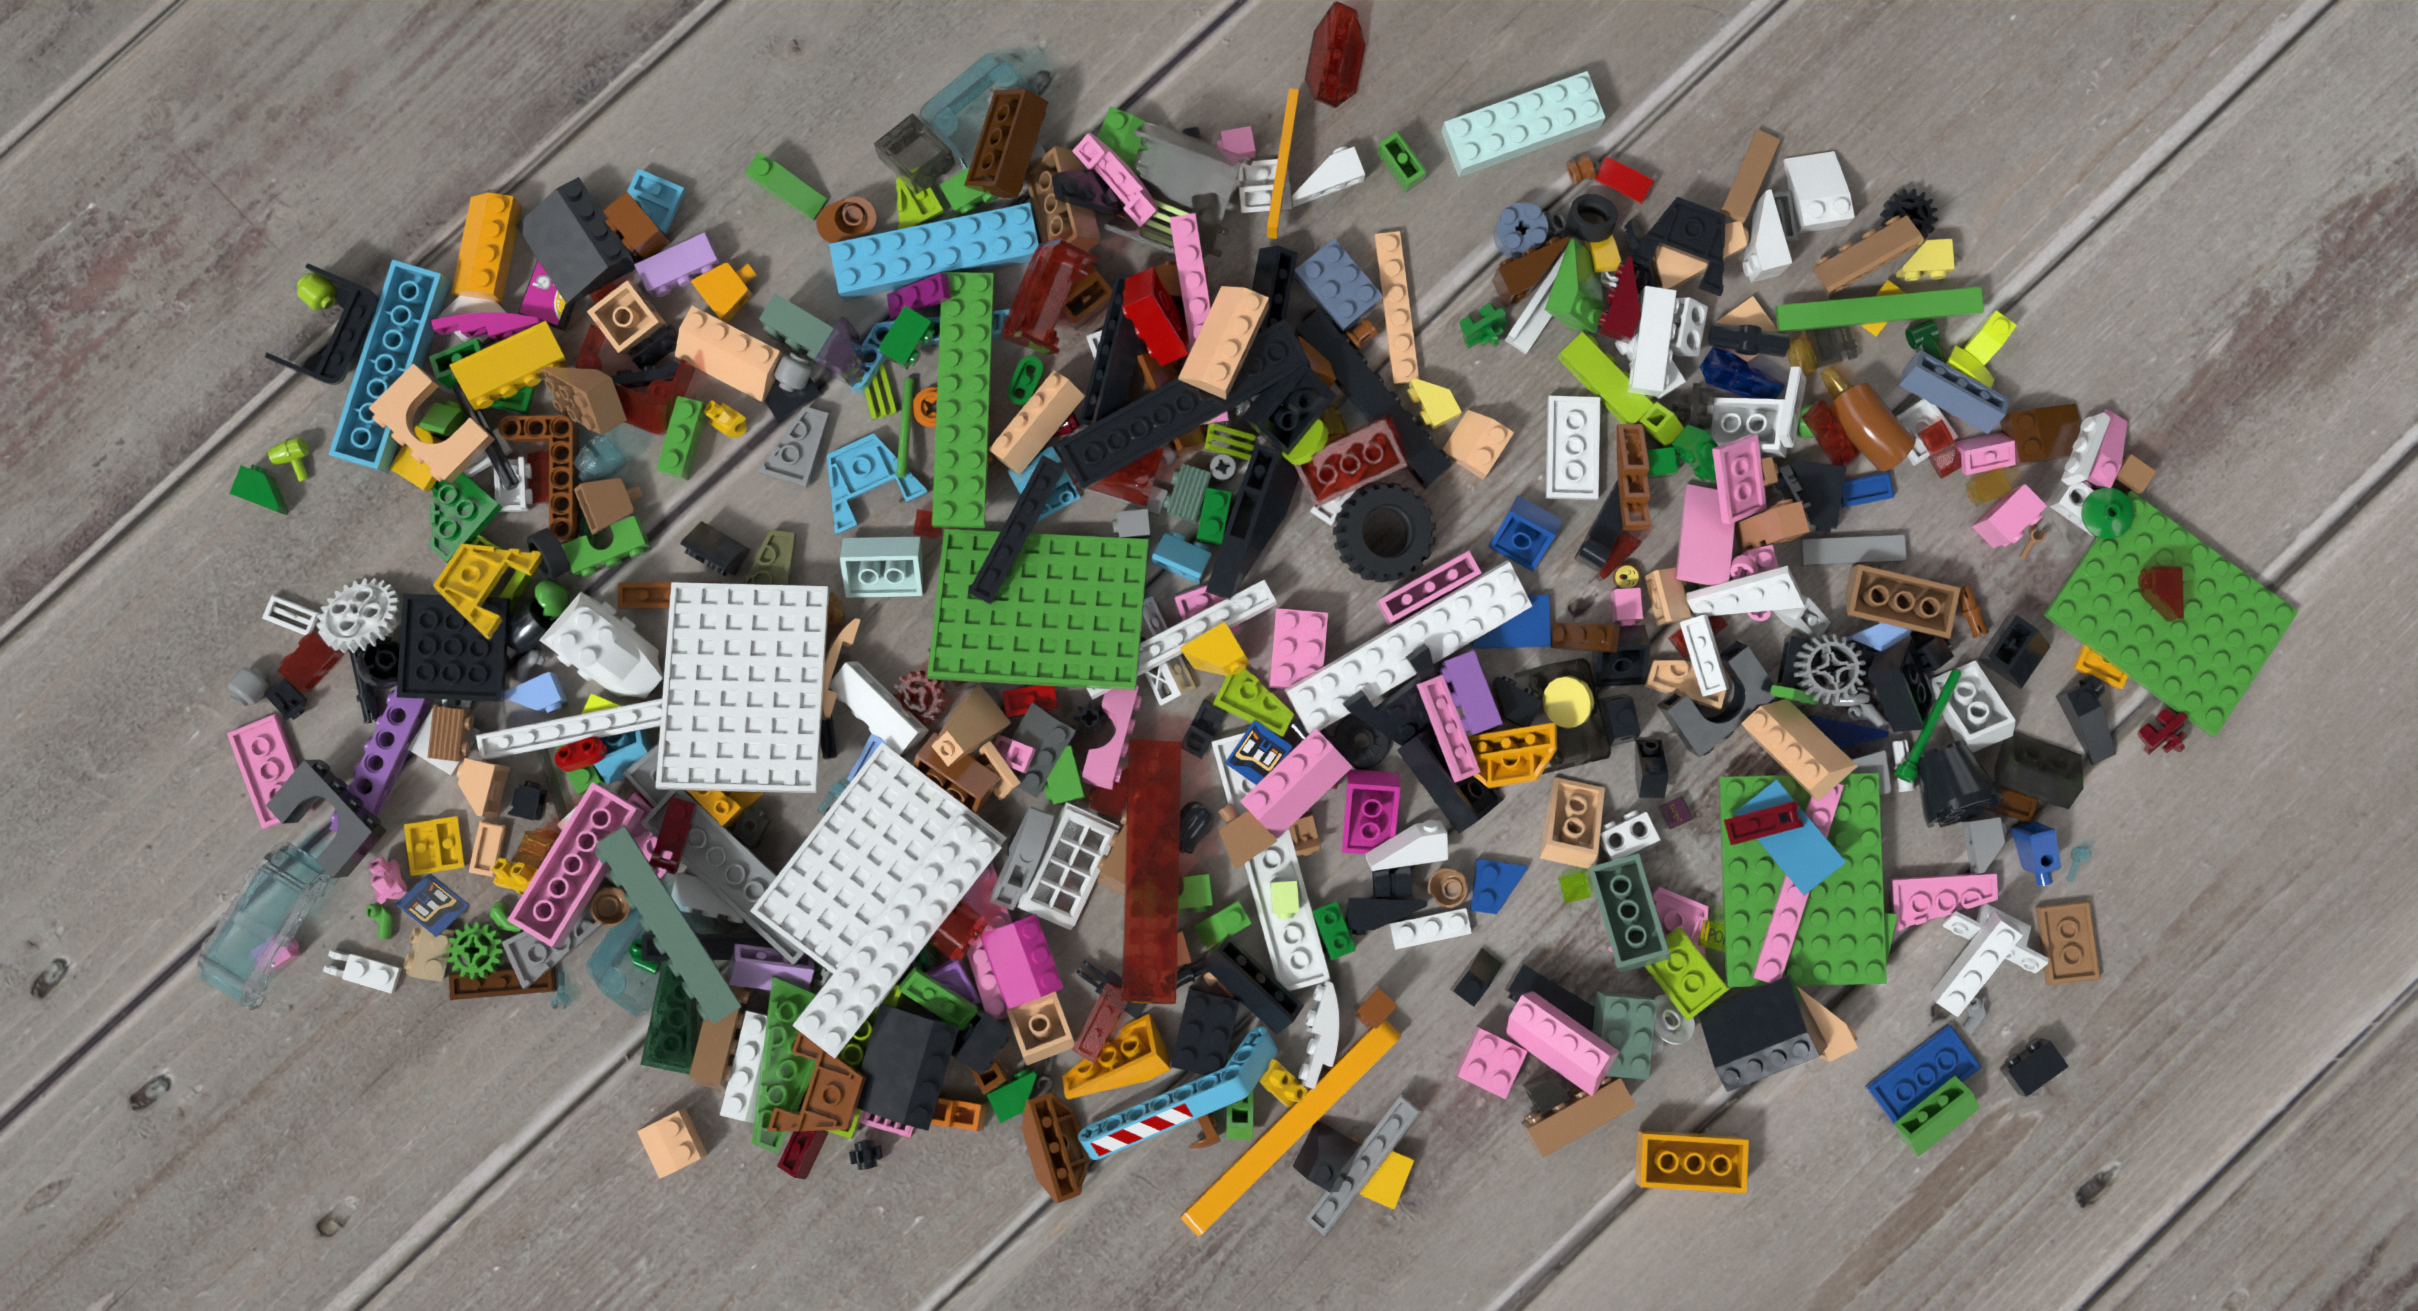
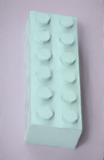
M1588 71L1445 121L1441 132L1458 177H1462L1597 129L1604 122L1605 115Z

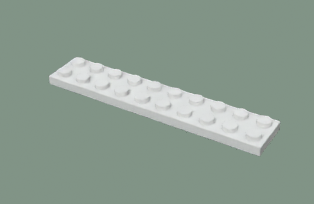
M1506 560L1285 689V692L1308 734L1315 729L1320 731L1351 713L1342 703L1360 690L1371 701L1416 675L1406 656L1425 643L1429 647L1434 664L1532 607V604L1511 563Z
M1245 733L1211 742L1228 804L1231 803L1239 816L1248 811L1240 801L1256 785L1226 765L1225 762ZM1288 828L1278 839L1276 838L1277 842L1247 861L1245 867L1275 977L1288 991L1328 981L1330 976ZM1296 880L1299 913H1294V918L1278 919V914H1272L1270 882Z
M960 815L792 1026L835 1059L1002 847Z

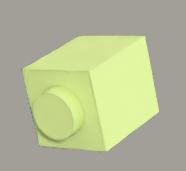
M1297 881L1270 882L1272 914H1278V919L1294 918V913H1299Z

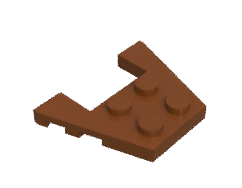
M798 1031L792 1053L816 1061L800 1114L774 1107L767 1131L850 1130L866 1077L839 1056H836L834 1059Z

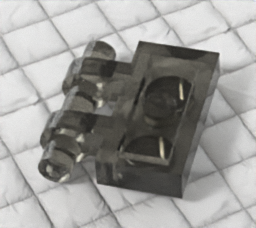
M1849 326L1805 330L1816 369L1841 363L1843 361L1841 352L1846 351L1848 360L1858 358L1856 350L1858 344L1856 339H1853ZM1834 330H1840L1842 343H1838Z

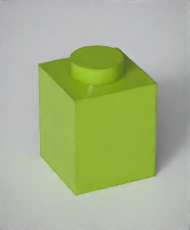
M1658 402L1639 420L1647 433L1666 448L1684 430L1675 414Z

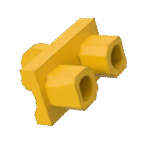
M711 400L703 410V413L711 418L708 423L730 439L739 438L745 434L747 429L746 418L725 403H722L720 406Z
M499 858L492 867V871L496 874L493 883L496 886L512 889L518 894L523 895L539 868L522 862L516 863Z
M1271 1059L1268 1071H1265L1259 1080L1268 1092H1271L1281 1103L1290 1108L1294 1102L1300 1103L1307 1093V1089L1274 1059Z

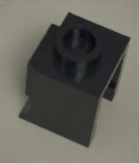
M525 780L524 785H519L518 788H515L511 806L514 807L508 812V815L540 821L548 790L540 789L541 784Z

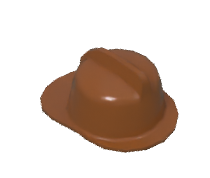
M852 196L832 203L822 209L817 216L816 226L822 239L829 243L856 239L869 233L876 224L877 215L871 202L863 197Z

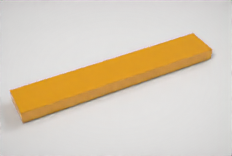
M1290 88L1288 91L1267 224V236L1272 239H1277L1298 106L1299 89Z

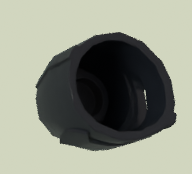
M537 598L530 599L512 615L509 621L507 645L519 653H525L542 644L540 641L541 637L556 621L555 619L550 621L549 618L552 616L543 615L544 608L539 604ZM531 611L536 614V616L540 619V621H538V622L536 621V619L533 617Z

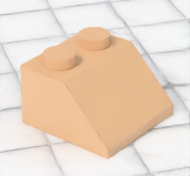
M1467 410L1442 450L1447 453L1452 461L1484 480L1514 432L1490 417Z
M1677 567L1656 570L1644 577L1656 627L1686 620L1691 617V612H1693L1687 602L1684 590L1687 586L1686 581L1675 579Z
M464 758V762L459 765L457 771L458 785L477 816L498 817L511 767Z
M1056 991L1006 1010L1027 1066L1076 1047Z
M686 1107L637 1131L659 1179L708 1155Z

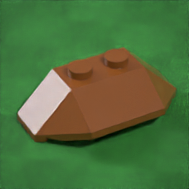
M1051 1092L1027 1100L1021 1128L1037 1181L1056 1204L1081 1195L1082 1185L1086 1178L1090 1160L1088 1153L1078 1139L1081 1129L1075 1110L1056 1098Z

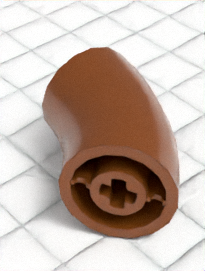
M1870 383L1858 384L1838 396L1829 407L1828 412L1842 431L1879 471H1887L1900 464L1915 445L1916 437L1895 416Z

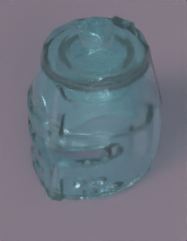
M598 433L582 447L574 461V465L580 472L578 477L584 482L587 480L591 482L606 480L627 463V459L604 434L600 435Z

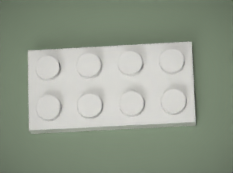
M1548 396L1546 499L1598 500L1600 397Z

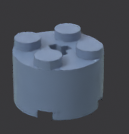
M1522 202L1512 204L1501 213L1496 223L1493 234L1495 245L1501 253H1504L1509 258L1519 259L1523 257L1522 253L1528 249L1536 247L1539 250L1542 247L1548 234V222L1538 205ZM1517 228H1521L1522 231H1525V234L1521 235L1520 231H1516Z

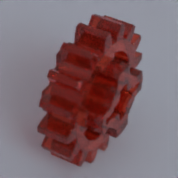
M918 670L917 673L910 671L908 672V677L901 676L899 679L902 684H894L893 687L897 690V694L892 695L901 703L903 709L906 712H911L924 726L931 725V720H939L937 712H945L941 704L948 702V699L942 698V694L947 690L939 688L942 680L929 679L925 670ZM921 681V682H924L926 685H925V686H920L919 684H916L915 682ZM918 710L919 713H923L924 715L919 716L914 714L913 712Z

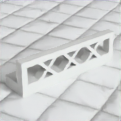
M1564 253L1505 339L1506 342L1527 354L1552 317L1551 314L1545 311V307Z
M1153 596L1144 599L1141 636L1148 640L1168 629ZM1181 655L1159 665L1158 673L1153 671V669L1145 672L1160 706L1196 689ZM1163 682L1168 685L1172 693L1167 697L1162 690Z

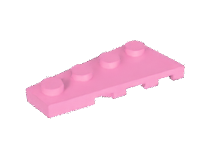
M1989 872L1890 879L1891 914L1897 915L1894 931L1897 932L1914 924L1919 925L1930 919L1951 915L1955 911L1967 910L1998 900L1997 874Z

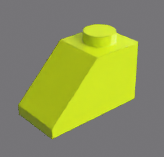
M1996 310L1984 319L1963 350L1975 357L1982 365H1985L2003 346L2017 325Z

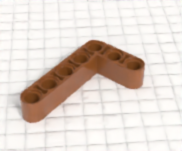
M562 415L508 416L503 418L498 425V431L502 437L510 442L517 444L549 443V530L553 532L558 541L563 543L577 539L579 536V501L574 489L579 485L578 425ZM568 423V424H569V430H568V432L565 433V434H563V435H561V434H560V428H561V426H562L563 424ZM517 424L518 430L516 434L510 436V427ZM543 424L542 433L535 435V427ZM568 448L569 456L565 460H560L561 451ZM564 474H568V483L561 486V476ZM564 499H568V508L565 511H561L560 503ZM568 524L569 532L561 537L559 533L560 528Z

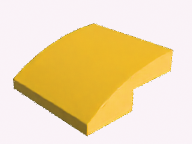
M458 816L404 824L411 876L465 868Z
M1392 1151L1361 1191L1360 1195L1395 1210L1414 1159Z

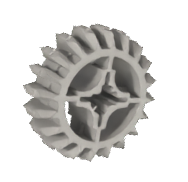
M1822 634L1819 640L1816 637L1811 638V645L1807 643L1802 645L1806 653L1798 652L1796 654L1802 662L1794 663V667L1801 670L1794 673V677H1802L1803 681H1800L1797 685L1798 687L1807 686L1805 689L1806 695L1814 692L1813 701H1818L1822 696L1823 704H1828L1830 699L1834 704L1840 702V697L1846 701L1849 699V693L1856 694L1858 692L1854 685H1863V681L1858 676L1866 675V671L1859 670V666L1865 665L1866 662L1864 660L1858 661L1857 657L1861 656L1862 652L1852 651L1856 645L1854 642L1846 646L1847 637L1843 636L1838 641L1837 634H1831L1829 639L1826 634ZM1821 649L1822 655H1820L1819 665L1811 668L1814 655ZM1831 649L1841 653L1846 662L1838 661L1834 652H1831ZM1831 665L1833 667L1840 666V668L1828 673L1826 671H1819ZM1848 670L1845 683L1838 688L1841 672ZM1813 676L1822 677L1829 690L1821 687L1814 680Z

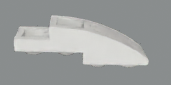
M1328 981L1317 985L1313 995V1000H1316L1314 1008L1309 1010L1305 1020V1025H1308L1306 1031L1316 1035L1308 1043V1060L1306 1064H1302L1298 1078L1301 1079V1085L1312 1089L1316 1087L1322 1065L1333 1067L1339 1040L1337 997L1333 983Z

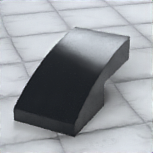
M1204 699L1179 748L1202 759L1226 711Z

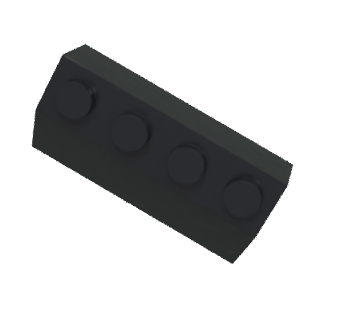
M1432 724L1397 749L1404 762L1407 763L1458 834L1478 822L1504 800L1495 787H1486L1475 776L1454 782Z

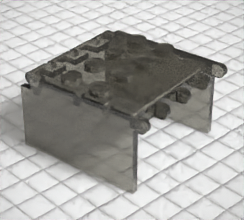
M1147 122L1135 130L1134 135L1142 138L1140 144L1148 147V150L1138 149L1133 169L1141 172V174H1135L1153 199L1187 213L1196 214L1203 262L1210 254L1221 257L1222 251L1214 248L1218 234L1225 236L1229 234L1230 230L1221 225L1226 210L1233 212L1237 210L1238 206L1229 202L1234 186L1244 188L1246 183L1238 179L1237 176L1241 164L1251 166L1253 160L1159 124L1155 126ZM1123 201L1121 203L1122 212L1105 225L1104 229L1175 255L1173 236L1147 224L1139 227L1123 209L1126 206ZM1157 206V212L1169 217L1180 216ZM1155 216L1150 218L1154 222L1171 228V224Z

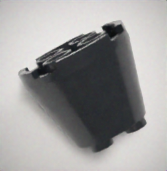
M1962 740L1955 741L1949 744L1948 748L1938 751V748H1933L1923 752V758L1919 759L1917 763L1923 817L1928 828L1934 827V823H1939L1941 828L1977 817V814L1985 811V807L1989 806L1990 809H1994L2004 802L1999 787L1970 749L1964 745Z

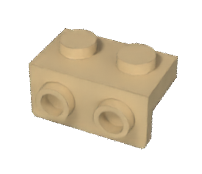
M418 923L417 928H413L410 937V943L413 944L411 953L406 955L404 961L406 974L414 978L442 982L450 953L446 951V948L451 947L452 943L449 941V938L454 937L455 931L446 928L435 937Z

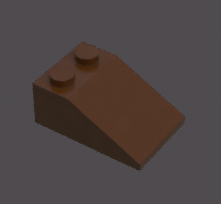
M2076 404L2013 412L2007 414L2000 421L2002 433L2015 441L2016 465L2010 466V468L2070 457L2073 451V444L2081 430Z

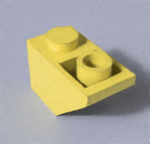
M1952 239L1926 240L1896 272V278L1905 277V281L1919 280L1921 276H1930V279L1933 280L1946 278V275L1955 269Z
M1416 378L1410 381V389L1407 390L1413 403H1418L1421 412H1419L1420 418L1425 426H1430L1431 430L1458 418L1462 413L1450 389Z

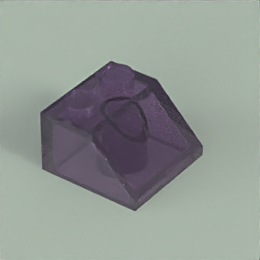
M841 316L816 356L815 361L827 374L853 388L855 383H859L862 380L866 365L857 330L845 317Z

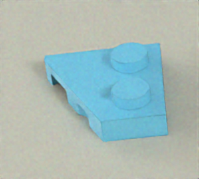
M637 169L628 188V193L660 231L667 234L686 190L679 185Z

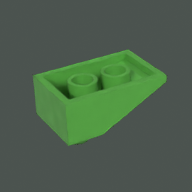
M1111 106L1097 137L1111 148L1141 181L1162 189L1182 143L1180 140L1138 117Z
M1570 238L1545 311L1569 329L1595 333L1600 315L1604 310L1601 273L1594 272L1591 252L1578 241Z

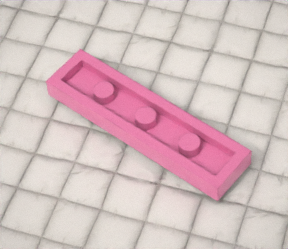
M1440 675L1417 684L1454 782L1480 773L1444 676Z

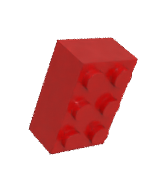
M1151 267L1126 278L1122 310L1125 317L1133 321L1137 336L1145 340L1150 356L1153 359L1156 358L1160 366H1163L1188 355L1189 335L1186 320L1155 269Z

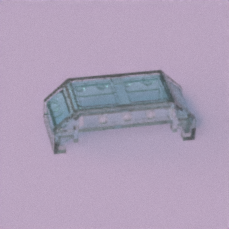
M279 842L254 867L247 871L244 876L245 882L241 889L232 895L230 899L231 905L228 910L217 919L215 924L217 928L203 942L201 946L203 950L198 957L196 979L199 981L204 980L240 1002V1006L247 1010L259 1009L266 999L261 993L268 988L265 983L318 897H324L326 893L324 890L329 883L336 885L339 878H332L316 861L315 857L290 842Z

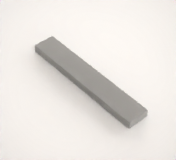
M1400 1095L1362 1144L1339 1192L1330 1193L1326 1191L1306 1216L1305 1220L1323 1236H1327L1419 1118L1422 1111L1405 1096Z

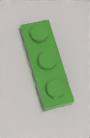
M914 967L899 985L900 992L944 1020L956 1023L960 1030H963L978 1012L976 1005L917 967Z

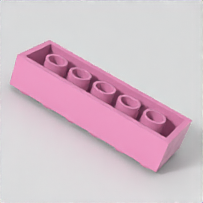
M592 782L507 921L547 945L561 948L610 868L608 862L602 864L595 854L594 849L597 848L596 841L625 824L631 834L644 810L602 785Z

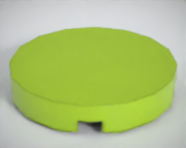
M1317 419L1290 454L1286 455L1282 452L1283 456L1293 465H1301L1313 459L1311 456L1315 452L1319 454L1323 450L1328 439V428L1321 420Z

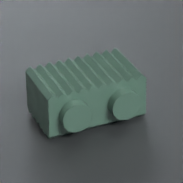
M1182 464L1180 470L1175 469L1171 481L1172 484H1175L1172 494L1167 493L1163 506L1167 508V515L1196 524L1205 498L1206 487L1208 488L1212 473L1186 464Z

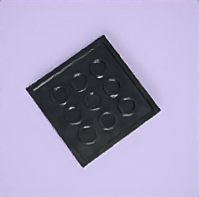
M403 593L397 698L504 702L510 598L487 597L481 608L499 615L502 619L501 624L489 640L442 595Z

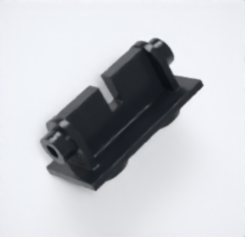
M671 324L668 326L663 325L659 330L650 335L654 340L652 343L645 339L637 346L631 348L632 352L629 353L631 360L640 370L645 366H654L658 361L676 349L678 334Z

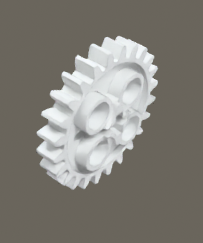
M364 578L360 585L355 580L350 588L344 585L342 593L335 591L336 597L334 599L327 598L329 606H322L321 609L324 613L317 616L321 621L316 624L320 629L318 633L328 646H332L335 651L340 648L343 653L348 649L355 653L358 647L365 651L367 644L371 643L372 646H376V639L385 640L383 634L385 632H393L390 626L398 624L399 622L395 617L402 615L399 610L402 607L399 601L401 598L390 584L387 585L384 580L379 583L374 578L369 583Z

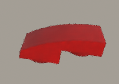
M1609 157L1605 158L1594 178L1597 183L1619 192L1620 195L1640 204L1644 203L1655 182L1640 172Z

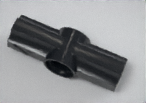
M1712 323L1707 341L1708 346L1733 349L1736 353L1742 355H1758L1759 353L1785 357L1790 339L1789 334L1764 331L1761 327L1755 325L1732 326Z

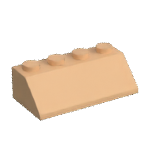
M1221 286L1178 379L1226 400L1269 309V298L1244 287Z
M691 306L679 328L675 352L677 359L764 403L776 380L774 373L784 355L779 350L694 306Z
M1054 370L988 449V453L1012 471L1021 475L1085 396L1069 379Z
M1788 699L1760 706L1741 723L1748 734L1817 802L1857 767L1841 749Z

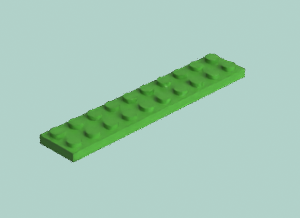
M942 272L948 274L951 299L941 303L932 526L985 528L995 276L994 273Z

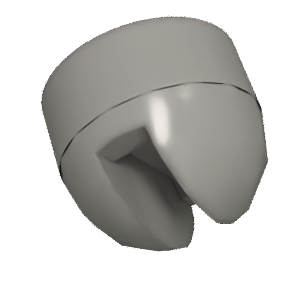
M1167 444L1155 451L1158 460L1165 467L1177 459V450L1172 451L1174 446L1171 444Z

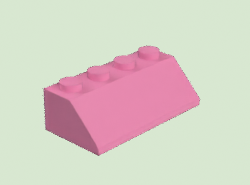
M1315 729L1240 802L1278 839L1339 781L1352 766Z
M1533 991L1521 995L1509 1016L1506 1031L1507 1037L1591 1096L1595 1095L1620 1053L1613 1046Z

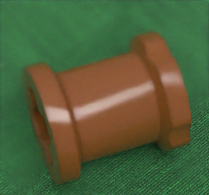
M1363 318L1361 324L1351 332L1347 331L1345 335L1350 339L1351 346L1356 351H1360L1362 349L1361 346L1371 337L1375 338L1378 336V332L1369 320Z

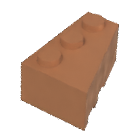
M1792 499L1776 503L1777 505L1771 506L1770 509L1764 510L1761 514L1735 523L1734 530L1740 553L1742 554L1747 550L1768 545L1775 546L1788 543L1810 532L1802 501L1793 503Z

